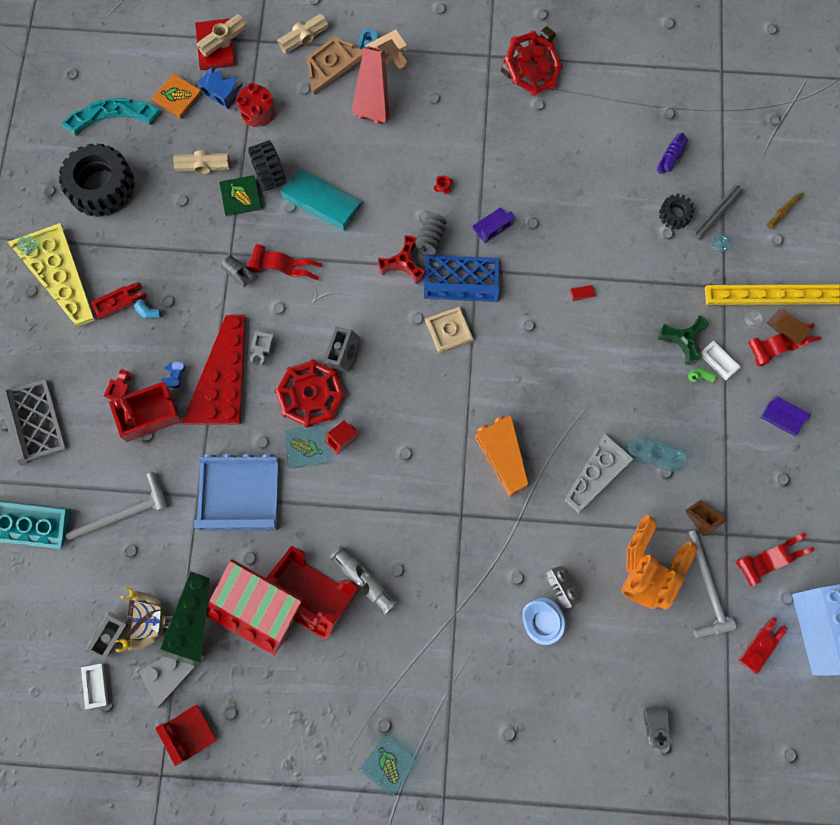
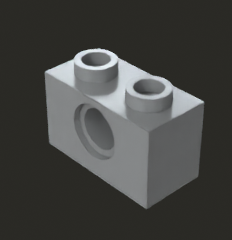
M108 611L88 643L85 652L104 661L126 626L127 620Z

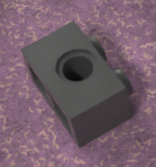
M335 326L323 362L332 369L349 373L361 338L350 329Z

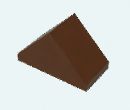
M702 500L685 510L702 536L727 522L725 517Z

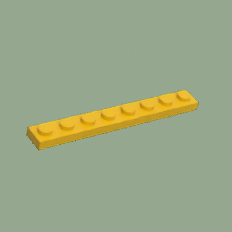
M840 284L707 285L705 287L706 305L840 304Z

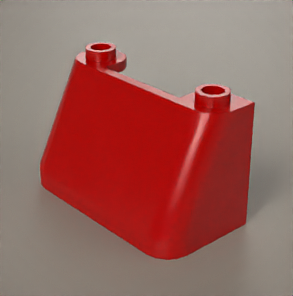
M291 545L266 579L302 598V603L294 621L318 637L328 639L355 597L359 587L350 580H341L339 584L307 565L305 552Z

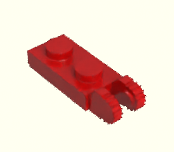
M135 282L126 287L123 286L92 301L91 304L99 320L133 305L138 300H144L147 295L143 291L132 296L129 294L139 291L142 288L141 283Z
M774 617L770 618L766 625L759 630L738 660L755 674L759 673L788 629L785 625H782L774 636L771 635L769 631L777 622V619Z

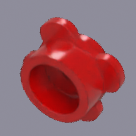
M444 175L437 176L436 185L433 187L434 191L449 194L453 180Z

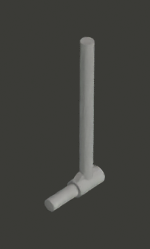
M154 472L146 474L152 490L149 497L150 500L67 532L66 538L68 540L74 539L151 507L157 511L167 509L168 506Z
M689 531L691 542L697 546L696 557L717 617L712 626L694 630V635L696 638L711 634L717 635L736 630L734 620L724 615L697 531Z

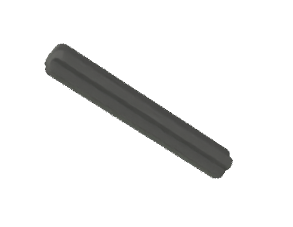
M735 185L694 230L693 237L698 240L701 239L743 191L739 185Z

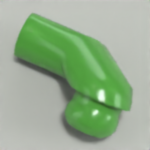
M699 367L689 372L688 379L691 382L705 379L713 383L717 374Z

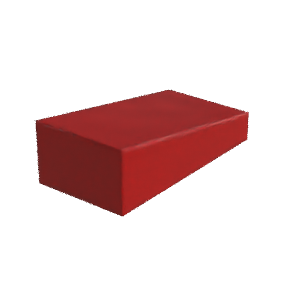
M592 285L570 289L572 301L595 297Z

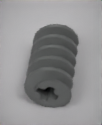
M436 213L426 216L415 242L417 249L426 255L436 254V249L439 247L441 238L444 235L443 232L446 230L447 220L443 216Z

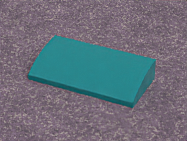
M302 169L290 179L281 191L283 199L342 231H345L363 203L361 200Z
M0 500V542L62 549L68 531L71 508Z

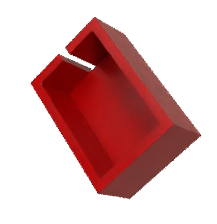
M165 381L123 396L127 398L134 408L135 422L132 424L125 422L123 407L117 409L114 400L109 401L119 435L126 442L182 422L178 409L174 404L175 401L171 389Z

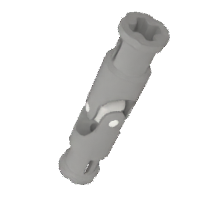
M340 546L331 554L329 558L341 567V571L359 587L372 603H376L384 611L385 615L397 605L398 602L396 600L393 601L385 593L386 590L355 558H351L344 551L343 546Z

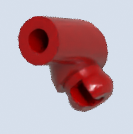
M122 396L121 398H116L114 400L115 407L117 409L123 407L125 422L127 424L134 423V408L127 398Z

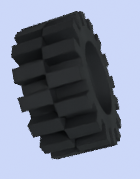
M672 194L663 202L659 210V218H663L661 222L663 224L666 222L667 228L669 225L672 226L671 229L673 230L676 226L677 230L681 229V227L685 228L693 218L695 208H693L694 203H689L691 200L689 197L687 200L684 199L686 195L680 197V194H676L674 197V194ZM672 207L680 208L683 211V216L677 217L673 215L670 209Z

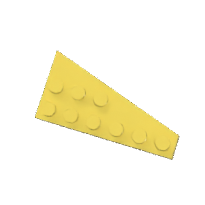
M61 223L8 242L77 327L95 321Z

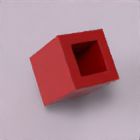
M343 420L327 432L325 442L338 455L355 441L357 436L356 429L353 425Z

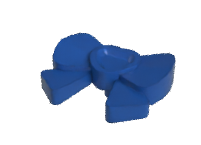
M177 361L169 363L165 367L167 371L171 372L170 377L161 379L162 382L165 381L171 388H179L181 386L182 372L186 369V365Z

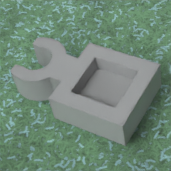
M259 331L254 332L250 347L251 351H255L250 356L252 364H254L256 358H261V366L265 364L264 353L270 354L274 340L273 334Z

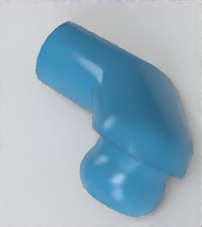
M138 300L135 303L134 308L142 318H161L160 309H149L144 300Z

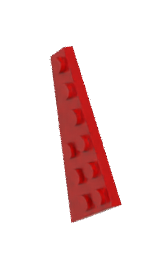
M225 315L182 420L183 425H240L245 315Z

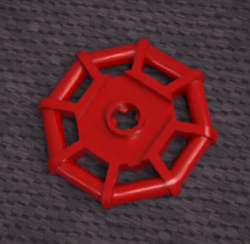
M532 30L527 34L518 37L513 36L510 39L509 49L506 57L503 59L514 85L516 84L527 90L532 96H537L539 93L550 89L554 90L557 87L556 83L560 71L563 69V64L559 60L554 42H549ZM528 41L529 46L523 47L520 44ZM515 50H517V52H518V54H517L518 57H517V58H514V57H513V56H514V53H515ZM548 51L553 63H550L548 59V56L546 54ZM531 61L535 63V67L530 64ZM550 70H553V73H552V76H551V79H550L547 75H548V72H549ZM522 78H523V79H525V78L529 79L528 82H530V84L527 83L526 81L522 80ZM541 80L545 83L540 86L537 85V82Z
M315 359L293 367H287L286 373L274 391L280 404L281 415L305 426V428L324 421H332L342 400L346 398V393L343 391L338 376L339 372L336 369L333 370L316 362ZM310 369V373L301 376L296 374ZM316 369L326 374L327 376H325L324 378L319 377L314 373V371ZM291 377L295 379L293 386L290 389L286 388ZM332 380L336 392L329 391L328 381ZM311 388L312 391H315L312 397L305 396L307 389ZM285 394H290L293 403L289 407ZM330 397H335L330 409L328 410L325 407V405L328 403V399ZM298 408L306 412L305 418L292 411ZM322 409L325 413L310 418V413Z

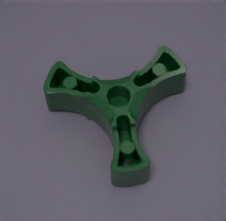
M699 315L694 324L687 329H674L664 324L659 331L658 340H670L678 344L685 354V365L696 364L702 356L695 347V337L698 332L706 329L709 322Z

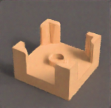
M397 30L365 45L366 47L370 46L385 50L386 63L393 60L399 70L407 67V61L400 52L402 49L406 51L407 45Z

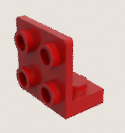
M198 705L192 706L169 722L162 723L155 728L175 766L182 764L217 740Z

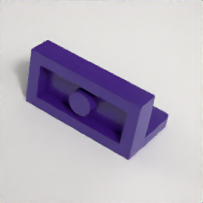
M500 207L474 224L473 230L484 243H487L512 226L515 215L511 211L506 214Z
M775 396L768 402L760 418L795 437L811 414Z

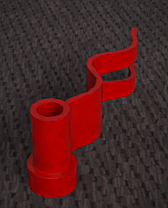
M255 244L251 260L247 264V269L254 273H260L262 268L275 269L288 276H306L318 281L319 277L304 269H294L293 267L302 265L322 267V263L308 258L293 259L281 252L265 251V246Z
M814 323L806 325L810 329L815 327ZM778 334L763 341L755 338L749 341L748 344L756 358L754 361L757 367H761L772 361L771 357L786 351H794L822 339L820 336L806 337L797 346L784 334Z
M804 532L753 558L748 555L738 559L735 563L742 570L751 587L761 582L760 577L792 563L797 558L814 551V548L810 547L786 555L791 546L807 536Z

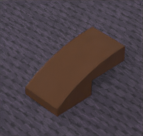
M781 309L767 322L779 334H784L797 346L812 331L801 321Z

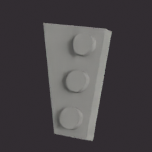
M164 656L139 672L156 707L159 708L196 667Z

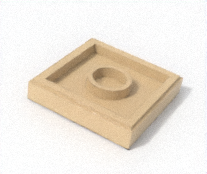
M460 306L425 319L438 354L473 341Z

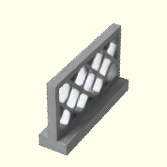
M46 379L8 390L6 388L0 389V403L15 459L19 465H24L30 460L66 450ZM44 387L45 391L41 397L32 394L35 388ZM22 392L26 396L20 403L14 400L13 394ZM30 396L39 400L33 409L25 405ZM42 402L49 405V410L45 415L37 411ZM22 408L31 411L26 420L19 418L18 414ZM34 414L43 417L38 426L30 423ZM46 420L54 423L51 432L42 429ZM27 425L36 429L31 438L23 434ZM39 431L48 435L43 444L34 440ZM51 437L59 440L60 444L59 447L50 448L46 445ZM31 443L41 446L37 453L29 455L28 448Z

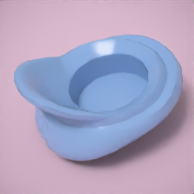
M538 598L531 601L523 609L525 629L530 638L536 643L551 645L563 637L566 629L565 617L553 600Z

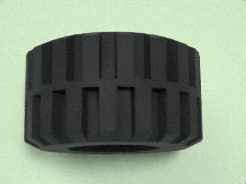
M270 140L248 148L252 165L264 191L286 184V176L282 164Z

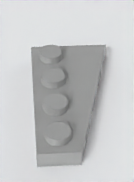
M604 433L589 461L584 466L583 471L567 494L565 502L580 514L633 462V458Z

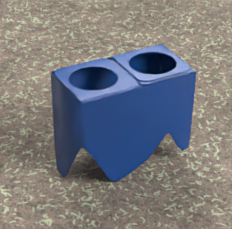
M212 66L198 82V85L203 94L228 109L240 93L239 89L242 87V84L231 91L236 77L231 79L222 78V71L215 72L216 67Z

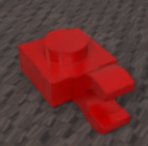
M121 369L117 380H110L103 397L115 400L127 395L130 386L126 385V383L130 380L132 374L127 370Z

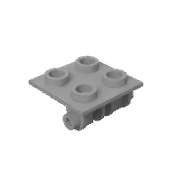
M559 566L546 573L551 587L558 584V586L552 589L560 588L561 590L556 595L563 593V595L557 598L565 609L580 602L578 599L580 595L574 586L572 587L568 581L570 577L564 568L562 569Z

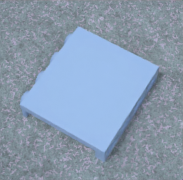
M840 584L792 594L812 674L840 675Z

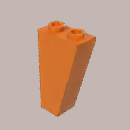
M501 416L489 427L487 425L480 427L477 430L475 439L508 496L511 497L526 489L528 482L511 416Z

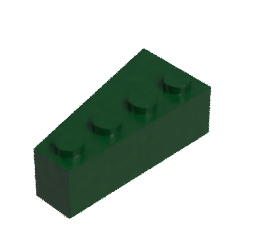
M190 571L158 654L195 667L201 664L210 578Z

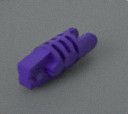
M678 133L671 141L657 166V173L662 174L665 171L671 172L689 140L684 133Z

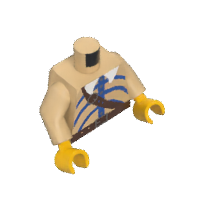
M124 587L123 589L129 591V596L120 597L124 600H129L125 639L115 641V643L121 642L123 648L116 649V652H122L126 649H145L154 644L158 637H163L164 628H168L172 617L165 616L166 608L161 607V602L151 594L141 591L134 592L132 588Z

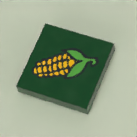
M255 175L219 182L226 216L261 210Z

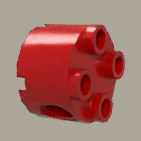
M250 83L238 94L236 102L242 120L247 125L257 127V125L265 126L272 121L275 116V107L272 95L267 88L256 83Z

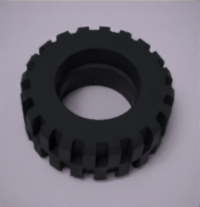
M92 143L87 144L86 147L80 146L77 148V151L69 153V158H65L62 162L64 166L60 167L58 178L62 192L79 212H84L85 215L89 216L94 214L96 217H102V214L108 216L115 210L119 211L122 205L125 206L129 202L128 197H132V189L135 188L134 175L125 158L118 150L109 145L105 147L104 144L97 143V145H94ZM98 171L111 172L109 181L101 188L95 190L83 189L86 179L91 174Z

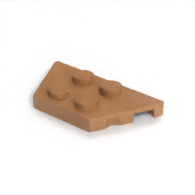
M334 36L307 56L309 77L312 85L311 90L314 95L362 59L363 48L354 47L352 43L344 42L342 39Z

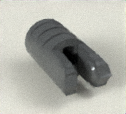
M232 255L226 257L221 264V268L243 288L248 284L241 277L242 275L246 276L250 281L256 278L252 272Z

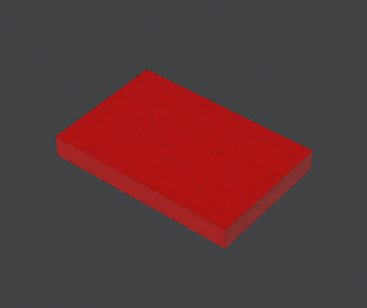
M229 18L195 22L197 43L212 33L213 27L216 24H224L229 21ZM232 39L229 46L220 47L207 57L198 49L200 70L210 69L212 66L216 68L235 66Z

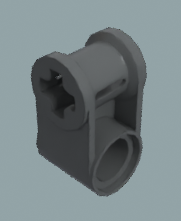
M644 708L643 716L649 745L656 749L667 748L671 742L667 708ZM662 736V741H655V737Z

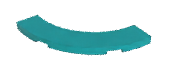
M112 98L91 103L88 107L75 111L61 124L65 129L77 136L91 124L112 117L134 118L151 126L162 112L155 106L143 101H133L129 98Z

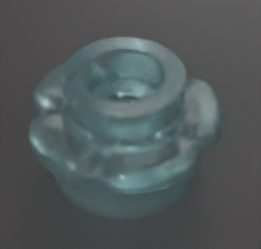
M31 236L20 237L17 241V248L21 252L31 253L36 248L35 240Z
M717 235L712 241V247L716 252H723L729 249L730 240L727 236Z

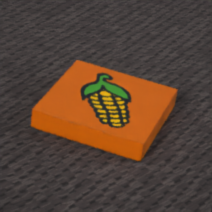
M173 73L152 97V100L181 119L202 93L200 89Z

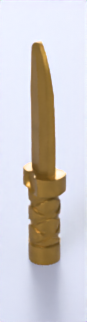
M804 194L795 195L782 208H779L776 212L777 214L767 223L768 228L773 229L782 218H785L788 214L787 211Z

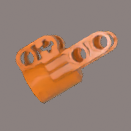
M646 515L640 521L627 547L626 572L629 574L620 591L628 599L650 609L661 607L667 610L671 607L697 552V546L690 541L684 543L678 549L670 568L667 569L659 564V561L651 555L644 554L656 529V519Z

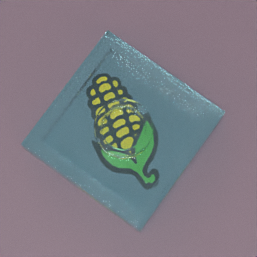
M323 425L285 430L289 469L328 464Z
M384 735L359 770L393 797L418 760L388 736Z

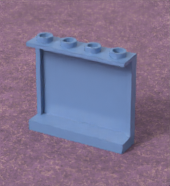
M210 454L198 457L200 462L198 516L197 520H194L195 529L198 531L277 530L279 460L277 457H274L272 454H264L262 457H255L252 454H245L243 457H235V455L231 454L223 455V457H216Z

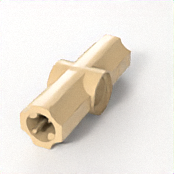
M237 14L224 24H216L213 27L212 33L196 43L197 47L207 57L218 48L229 46L231 39L245 30L247 24L241 15Z
M319 14L305 23L302 21L296 23L291 32L277 39L281 50L284 53H288L301 44L303 46L309 45L313 41L314 36L326 30L329 26L325 17Z
M198 150L194 154L174 155L173 157L175 171H194L198 174H207L210 170H229L230 168L228 153L210 154L207 151Z

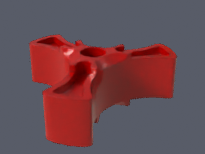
M405 235L404 246L399 254L391 258H378L380 274L384 275L392 270H401L409 274L415 284H419L425 278V270L417 267L411 259V253L416 247L415 242L417 239L413 236Z

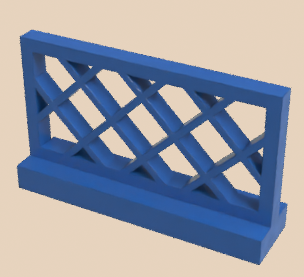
M426 255L424 299L497 302L499 294V258ZM429 261H437L440 266L433 269L429 265ZM450 262H455L459 266L452 270L447 265ZM474 263L477 267L470 271L466 265ZM486 264H495V268L490 272L484 266ZM442 268L449 272L445 277L438 273ZM460 269L467 273L463 278L456 274ZM478 270L486 274L481 279L475 275ZM435 275L439 281L437 283H429L428 279ZM453 276L458 282L451 284L446 280ZM472 277L476 283L472 285L467 284L465 281ZM490 278L494 285H486L483 282Z

